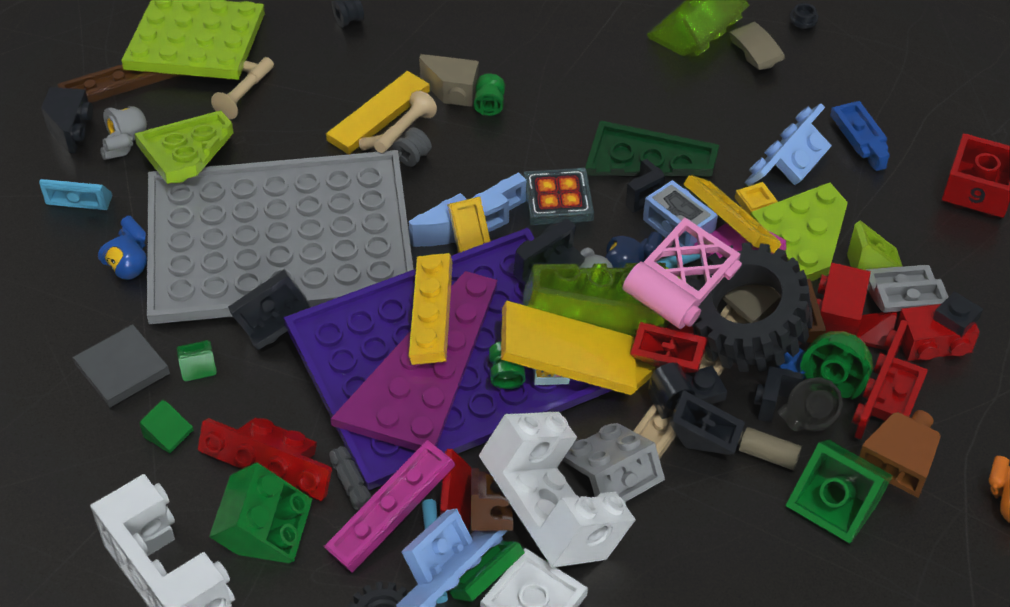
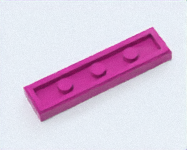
M426 440L324 546L325 549L353 573L455 466L453 460L430 441Z

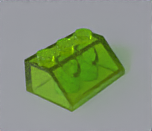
M685 0L648 32L647 36L649 39L682 56L692 52L698 55L711 46L709 44L711 40H715L726 33V26L739 21L742 18L741 13L750 5L747 0Z

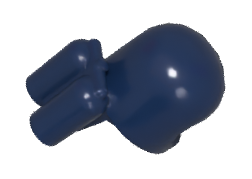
M652 232L648 239H644L641 243L627 236L611 238L607 245L605 258L610 261L614 268V279L619 280L621 274L631 271L639 262H644L661 244V234Z

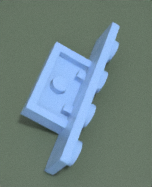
M820 103L813 109L809 106L803 109L795 117L797 120L796 125L794 123L789 125L780 134L783 139L774 142L764 152L767 155L765 160L764 158L759 159L749 169L752 174L744 183L747 186H751L763 178L774 165L794 185L802 181L832 146L811 124L825 107Z
M446 510L401 551L418 585L396 607H435L437 604L436 600L445 591L458 585L460 582L459 578L468 569L478 565L482 560L481 556L489 548L498 545L503 540L502 536L507 531H473L469 534L458 510Z

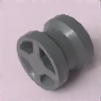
M414 127L406 131L404 138H399L393 143V150H398L399 160L410 167L415 166L419 162L420 156L427 155L432 149L427 135Z

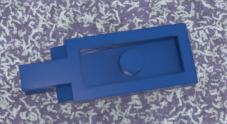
M856 101L832 107L830 116L856 152L862 158L867 157L869 164L875 171L886 169L888 167V158L890 157L886 144L887 137L862 103Z

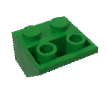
M256 462L230 475L209 538L240 556L284 563L294 562L312 498Z

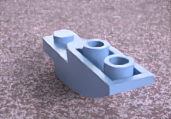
M519 172L507 179L501 180L497 185L473 197H481L488 232L509 223V211L526 202V179ZM459 193L410 220V244L413 247L455 243L447 204L466 200V198Z

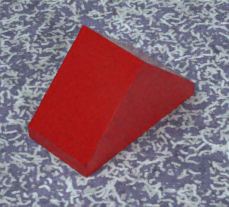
M640 322L630 354L655 368L674 362L682 367L684 373L698 372L708 339L707 337Z

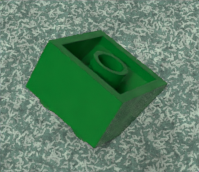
M831 440L818 443L785 506L844 541L852 543L877 507L893 475Z

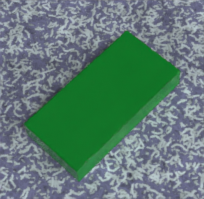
M501 541L498 545L489 548L481 556V562L475 567L468 569L459 578L460 582L458 585L448 590L453 599L475 600L525 554V551L519 542Z

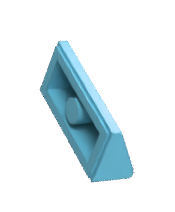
M40 179L39 181L47 205L107 210L112 198V192L103 185Z

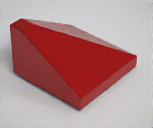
M898 312L862 315L857 337L864 341L866 346L889 351L884 348L890 329L894 330Z

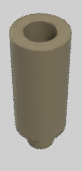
M747 427L745 432L742 431L738 445H740L739 451L793 471L802 450L801 445Z

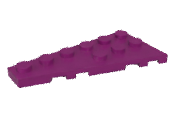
M465 271L451 286L447 361L412 365L409 358L410 331L333 415L331 426L417 451L426 440L437 447L497 289L498 280Z

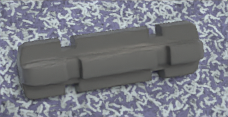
M340 446L330 451V462L333 468L337 470L336 474L346 494L350 496L349 500L353 508L360 510L371 498V494L368 488L364 486L365 482L354 461L350 459L351 455L348 449Z

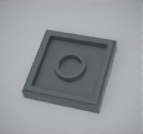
M133 324L73 357L77 368L109 408L170 374L168 365Z

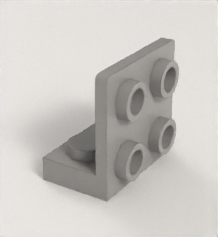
M619 423L605 425L598 433L586 439L575 441L562 460L589 477L595 497L600 493L616 492L626 502L665 480L655 442Z

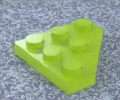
M220 110L134 133L136 145L164 181L170 184L186 181L187 178L198 176L234 132L232 122Z
M829 182L751 212L750 216L768 231L786 240V250L784 251L787 254V260L789 261L794 257L799 263L800 271L804 270L807 279L813 281L821 278L822 274H829L848 202Z

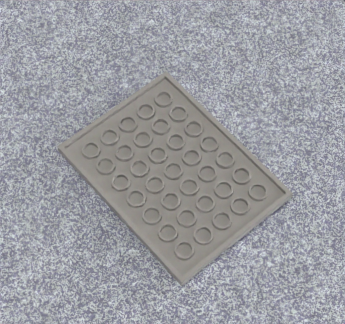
M398 150L385 151L384 153L370 152L204 167L198 176L187 178L186 181L170 184H167L157 171L148 172L147 319L149 324L231 317L228 306L284 269L305 294L311 307L414 270Z

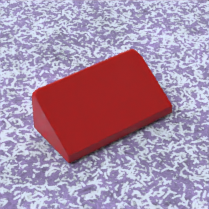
M447 449L445 454L453 460L455 466L442 481L440 516L446 510L457 509L469 531L472 468L453 449Z

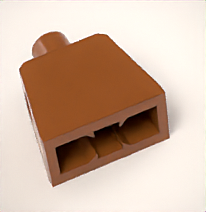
M917 410L911 418L899 412L893 413L864 442L859 457L893 475L890 484L919 498L929 474L941 435L939 432L931 429L934 420L925 411Z

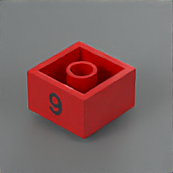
M963 133L942 201L1004 218L1010 203V146Z

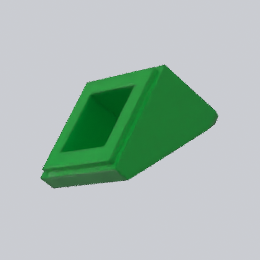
M206 340L177 347L178 361L184 381L216 375L217 371L210 341Z
M161 400L140 421L143 437L169 454L194 430L193 426L164 400Z

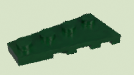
M600 120L585 166V176H640L641 161L648 159L655 167H659L665 176H712L719 152V145Z

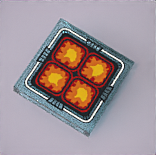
M586 168L524 172L530 225L559 223L566 218L575 223L594 221V210Z

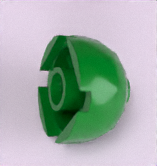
M829 331L819 335L807 347L800 367L801 372L802 370L805 372L807 386L813 392L830 401H841L842 398H857L866 389L873 371L872 354L865 342L856 335L846 331Z

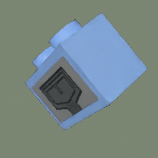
M673 180L645 198L643 220L665 238L684 217L708 233L716 230L718 215ZM686 231L678 238L680 247L694 246L697 242V238Z

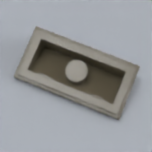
M752 284L738 287L725 294L722 299L749 323H754L771 315L778 307L781 296L770 286Z

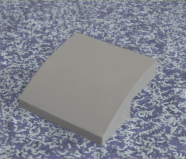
M930 265L865 269L871 271L868 291L875 304L883 312L901 311L902 308L942 304L948 298L942 280L934 278Z

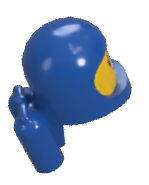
M126 216L122 219L120 223L122 229L118 233L119 237L104 244L98 252L100 262L110 266L115 271L116 276L126 280L138 277L147 265V256L143 250L146 246L144 244L146 232L131 216Z

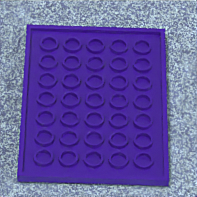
M529 228L451 256L453 262L451 286L465 271L498 281L497 289L437 448L443 453L447 449H453L459 454L486 443L505 414L561 412L613 391L574 379H570L569 384L534 385L533 368L524 366L526 379L519 387L501 389L493 386L491 383L490 369L493 365L489 360V348L493 344L501 342L502 308L506 300L587 323L561 280L538 295H533L513 275L517 248L523 242L535 239ZM416 269L284 317V325L331 418L411 331ZM336 427L368 490L385 484L416 452Z

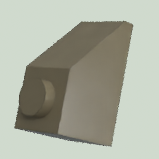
M420 54V78L430 84V90L443 103L473 107L476 81L479 78V61Z

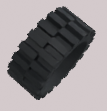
M742 243V251H737L741 254L738 260L742 263L741 268L730 280L723 277L700 303L698 308L701 309V313L692 327L695 335L707 337L705 349L707 357L715 362L719 357L721 366L727 369H731L733 363H737L739 372H749V365L757 364L758 372L768 370L766 363L773 360L777 367L784 364V354L786 352L792 357L799 352L798 341L805 344L809 338L808 328L812 329L813 311L806 274L804 270L800 271L799 263L794 257L788 261L786 252L780 248L772 254L768 244L760 243L759 250H753L751 243ZM716 253L708 257L709 265H720L727 260L724 256L719 258ZM704 274L697 275V279L691 278L688 285L699 291L705 285ZM759 284L770 286L782 297L778 307L771 315L754 323L732 322L721 316L717 311L718 304L725 294L745 285Z

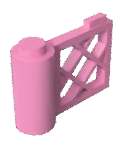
M684 217L644 262H639L630 271L622 288L623 291L679 329L685 325L690 327L701 313V309L698 308L700 303L723 277L730 280L741 268L742 263L738 261L741 254ZM686 231L697 238L698 245L680 247L678 238ZM718 252L727 258L723 264L708 265L706 253ZM700 254L702 266L683 267L681 255ZM676 256L678 268L665 269L656 262L661 257ZM704 274L705 285L699 291L686 283L685 276Z

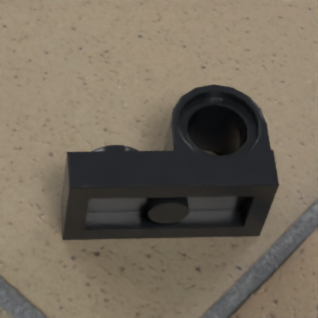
M678 363L664 364L652 373L648 387V394L661 419L672 417L679 395L683 390L709 404L724 401L727 397V390L713 365L699 369L698 372L684 373Z

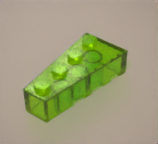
M626 263L624 268H608L607 264H593L591 268H579L576 264H534L524 289L523 305L631 336H636L640 322L662 327L665 321L659 314L623 291L622 287L626 277L638 263ZM657 263L666 269V263Z

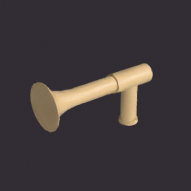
M268 57L263 58L258 64L245 61L242 71L247 72V76L228 94L217 92L211 97V103L215 111L221 110L229 119L236 118L238 115L237 102L274 67L273 61Z
M423 91L413 92L410 96V110L384 134L361 138L359 140L361 150L368 151L375 148L379 153H384L420 116L424 118L435 116L437 106L433 98Z

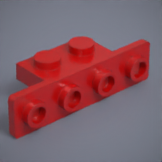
M901 320L897 331L893 329L889 331L884 348L889 351L887 355L880 353L873 371L879 375L876 380L873 378L869 379L863 397L868 399L866 405L859 403L852 423L858 425L855 433V438L862 439L871 415L885 421L893 413L897 412L907 417L911 415L928 369L896 358L908 321Z
M210 418L202 422L198 444L199 452L241 469L258 462L312 498L322 501L327 496L332 468L311 459L315 455L317 442L306 438L303 433L294 430L288 431L264 418H254L239 429Z

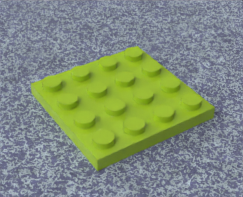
M151 0L122 58L123 70L239 80L244 63L247 60L265 14L264 4L250 1L234 2L225 0Z

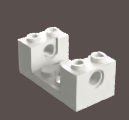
M560 412L505 414L480 452L479 457L505 497L509 500L514 511L551 567L607 560L636 520L626 507L624 500L616 492L600 493L597 497L582 496L579 498V496L575 495L564 475L557 468L577 439L567 420Z
M143 474L90 505L105 548L148 607H232L231 603L235 601V598L226 584L230 581L229 575L219 561L212 563L205 552H202L169 574H167L159 560L156 559L151 562L148 558L149 555L175 540L172 527L170 526L175 523V520L166 506L169 503V498L159 483L152 485L146 475Z

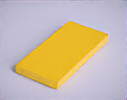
M506 300L502 308L501 360L632 395L636 390L635 357L630 354L634 343V336Z

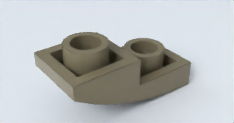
M756 22L729 32L731 42L744 50L746 61L759 70L769 69L775 63L785 59L784 53L775 40Z

